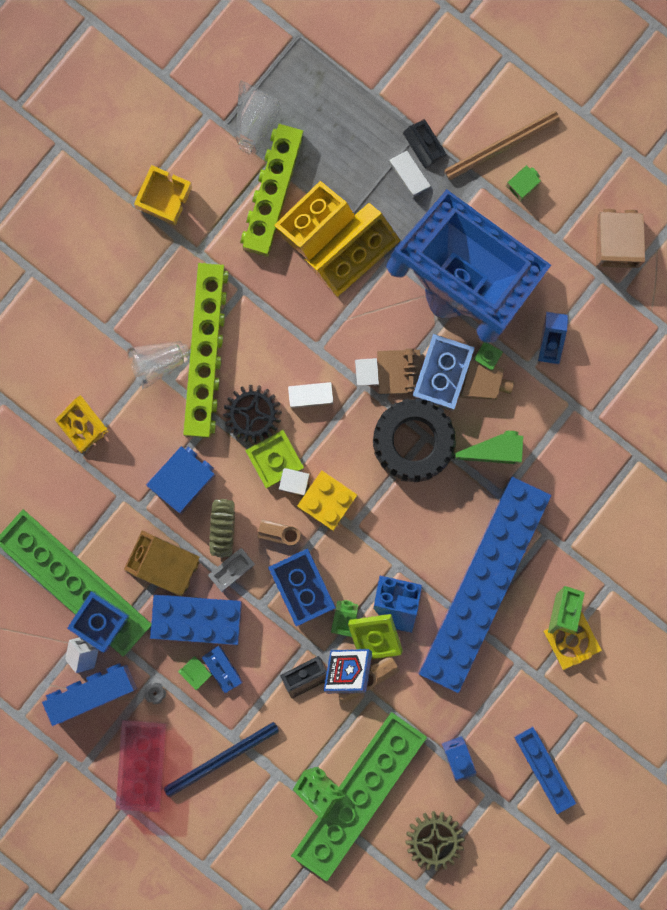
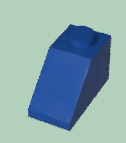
M546 312L538 361L560 364L567 334L568 315Z

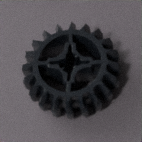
M249 385V392H246L242 386L240 388L242 391L241 395L237 391L233 392L236 397L235 400L228 397L227 400L232 405H224V409L230 410V413L223 414L224 418H230L229 421L225 422V425H233L229 430L231 434L236 430L238 431L236 439H239L243 434L245 435L243 439L245 443H247L249 437H252V443H256V436H259L262 442L264 441V433L268 437L272 436L271 432L268 431L270 428L277 431L278 428L273 423H281V419L275 418V415H281L282 411L274 409L279 407L280 403H272L276 398L274 394L269 398L267 397L269 389H266L262 394L260 393L262 387L259 385L256 391H253V385ZM253 397L249 407H237L243 399ZM260 398L269 405L270 415L258 409ZM255 405V411L259 416L251 420L250 423V417L245 412L253 409ZM235 413L246 418L245 430L237 425ZM259 420L268 421L267 425L261 430L251 432L255 422Z

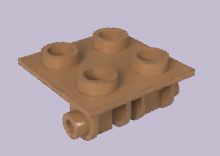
M408 348L405 350L377 351L379 394L414 393L421 372L420 349Z

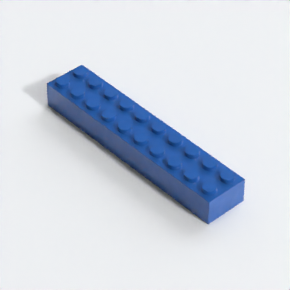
M514 477L509 479L418 672L419 675L459 693L551 498L550 494Z

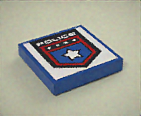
M370 649L330 650L324 692L327 694L366 693L372 651Z

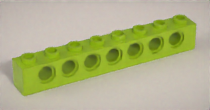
M198 263L183 435L186 437L211 438V434H215L216 421H212L213 412H217L218 399H214V392L219 390V378H216V369L221 368V356H218V348H222L223 335H219L220 326L224 327L225 314L221 313L222 305H226L227 292H223V286L228 284L229 271H225V266L220 264ZM209 282H216L218 288L214 292H209L206 290L207 284ZM206 304H215L216 310L210 314L204 311ZM207 324L214 326V332L210 335H205L202 332L203 327ZM202 347H212L211 355L202 356ZM202 367H208L211 370L207 378L199 376V370ZM201 388L209 391L208 397L203 400L197 397V392ZM198 410H205L207 412L205 420H196L195 414Z

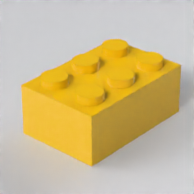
M320 181L274 226L287 243L310 261L356 216L345 200Z

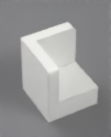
M377 358L355 360L357 385L378 386Z
M285 468L282 473L279 490L304 496L309 474Z
M80 637L71 639L68 642L65 659L75 673L93 669L96 664L98 649Z

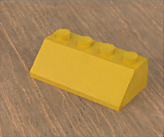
M370 203L363 207L355 215L356 217L310 261L305 259L315 274L336 297L342 294L401 241L383 214Z

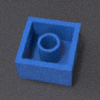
M92 591L67 629L105 653L130 615Z

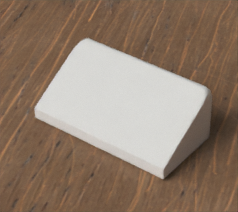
M407 151L389 160V164L412 198L430 187V184Z
M331 382L288 387L290 408L333 404Z

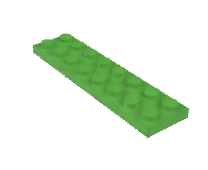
M24 509L0 534V548L75 615L92 591L130 615L111 644V647L122 657L132 649L151 627V622Z
M391 712L340 784L339 788L345 794L344 799L336 801L326 818L320 819L317 817L291 854V857L327 882L422 746L427 736Z

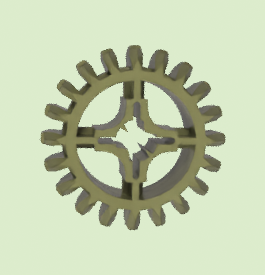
M214 500L212 504L209 544L212 556L224 558L230 557L232 554L235 526V504L232 500Z
M435 811L431 812L432 818H428L427 813H423L424 821L416 817L415 820L419 825L410 824V828L414 830V833L406 832L408 837H412L411 840L405 841L406 845H413V847L407 849V852H415L411 857L413 861L420 858L418 862L419 867L423 866L424 862H426V870H430L431 864H434L435 871H439L438 864H442L445 870L447 869L445 862L449 861L451 865H454L455 862L452 857L454 856L458 859L461 857L456 850H464V847L458 845V843L464 842L465 838L458 837L457 835L462 834L463 830H455L459 825L457 821L450 824L452 820L451 815L444 820V812H440L439 818H436ZM431 824L430 834L426 837L418 838L420 831L425 826ZM437 824L446 826L452 832L453 837L440 835ZM434 830L437 838L441 840L438 846H436V852L432 842H429L432 836H434ZM452 844L450 851L439 858L441 847ZM417 845L430 847L433 858L423 855Z

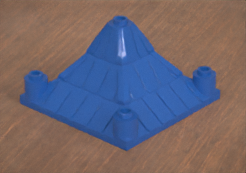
M446 189L396 247L386 267L392 276L399 278L404 277L411 268L426 288V299L434 315L441 318H453L462 314L478 320L481 319L482 322L477 328L479 338L483 342L494 343L551 267V264Z

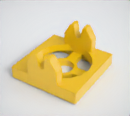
M81 395L75 398L55 419L80 453L85 452L92 444L108 433L105 425ZM81 410L84 416L82 418L77 417L74 412ZM76 420L80 421L83 425L82 431L77 428ZM88 421L94 427L93 435L87 430Z
M583 612L580 614L578 626L582 627L585 631L574 634L578 638V643L574 647H569L566 644V638L571 633L563 631L565 633L563 642L556 644L559 629L553 634L548 633V629L543 631L562 670L579 664L602 651ZM588 637V647L582 654L579 645L582 639ZM566 647L573 649L576 657H568L562 654L560 650Z

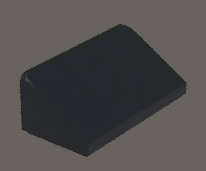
M425 119L409 126L403 132V135L424 168L447 156Z
M317 656L281 674L280 677L287 692L293 699L325 683L327 671L320 657Z

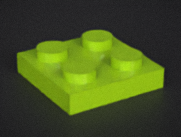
M284 430L245 450L266 489L281 481L285 468L294 471L304 469Z
M391 614L349 620L348 626L356 649H370L372 651L371 659L402 654V646Z

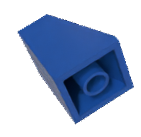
M181 446L151 478L146 486L178 513L183 515L214 478L215 474L212 472L214 467L205 460L203 463L197 460L195 457L198 454L190 447L184 449Z

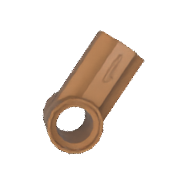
M261 520L257 538L296 546L300 543L302 534L294 526ZM290 530H294L297 533V538L293 542L286 540V533Z

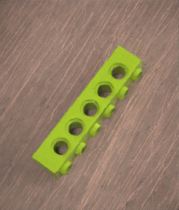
M278 124L277 129L273 128L270 141L273 142L272 148L266 151L264 161L267 162L265 170L261 169L258 182H261L259 191L255 190L252 202L255 203L254 210H249L246 223H249L247 232L243 231L240 241L245 251L266 257L269 256L276 232L274 225L279 221L304 136V130L283 124ZM285 144L289 147V151L282 154L278 152L277 148ZM274 165H281L283 167V171L280 174H274L271 169ZM269 185H274L277 187V192L273 195L267 194L266 188ZM262 206H269L272 209L270 214L262 215L259 212ZM262 226L266 231L263 235L257 236L253 233L255 227Z

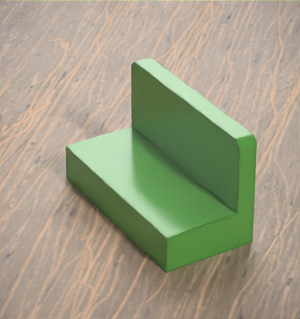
M564 586L556 594L548 633L553 634L557 629L571 634L577 632L585 592Z

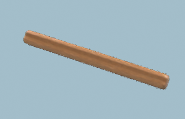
M552 111L446 168L445 175L449 180H452L552 126L560 120L558 113Z

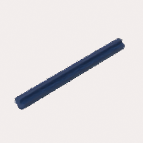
M275 722L268 724L164 787L166 795L172 797L279 732L277 724Z

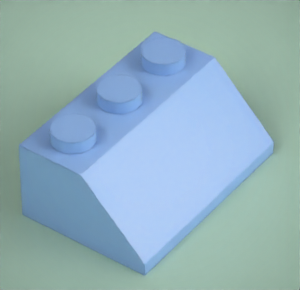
M433 334L413 396L423 401L433 402L438 407L453 411L475 347Z

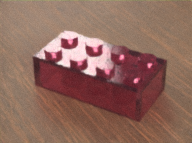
M122 720L115 809L160 812L162 810L168 722Z

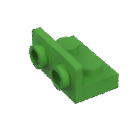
M319 767L304 770L293 788V791L320 819L326 818L336 801L343 800L345 797L339 786L334 784Z

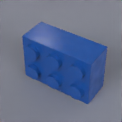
M308 548L268 567L296 627L336 608Z

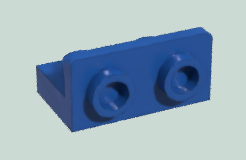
M220 645L202 657L224 693L243 683Z

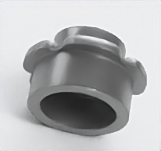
M160 683L149 684L145 689V699L153 704L161 703L162 699L166 696V691Z

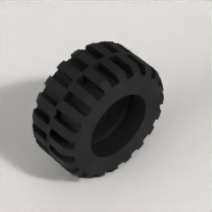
M418 398L414 400L405 399L391 405L381 415L373 434L374 452L381 467L394 478L413 483L432 479L441 473L452 459L456 447V432L450 417L444 413L441 407L434 405L433 402L423 401ZM407 421H421L427 424L434 434V448L422 460L410 461L404 459L395 449V432L400 425Z

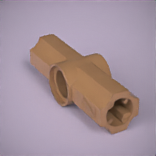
M392 656L386 657L370 667L369 674L373 676L374 681L371 685L367 686L366 691L373 689L376 685L400 672ZM339 693L338 696L345 705L363 693Z

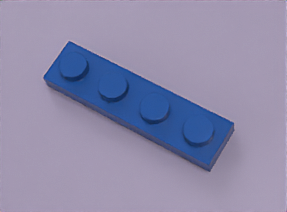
M532 726L514 736L556 814L575 805V800L534 727Z

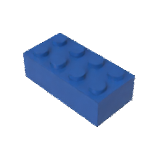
M154 595L150 639L238 645L242 601Z
M121 663L106 669L107 674L102 675L101 672L87 677L88 682L84 684L80 680L66 686V692L62 693L60 689L46 695L47 700L43 701L42 704L51 725H57L138 689L128 665L122 667Z

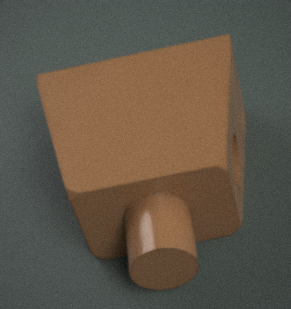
M472 355L461 397L496 400L499 391L512 393L514 381L502 379L503 368L495 365L493 370H490L474 360L475 356Z

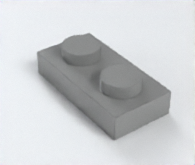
M240 548L208 574V576L222 592L252 568L255 563Z

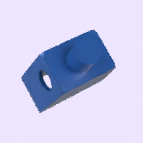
M462 736L441 743L456 783L476 776V770Z

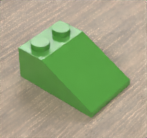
M505 431L504 434L457 452L454 455V460L519 464L522 462L523 436L518 435V431Z

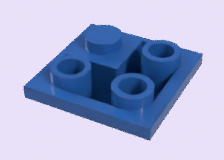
M379 576L373 609L379 616L391 614L396 630L412 633L422 585Z

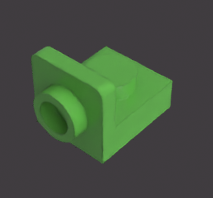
M484 342L474 360L493 370L503 351Z
M349 600L337 601L331 633L352 637L348 623L349 620L356 619L358 604H354Z

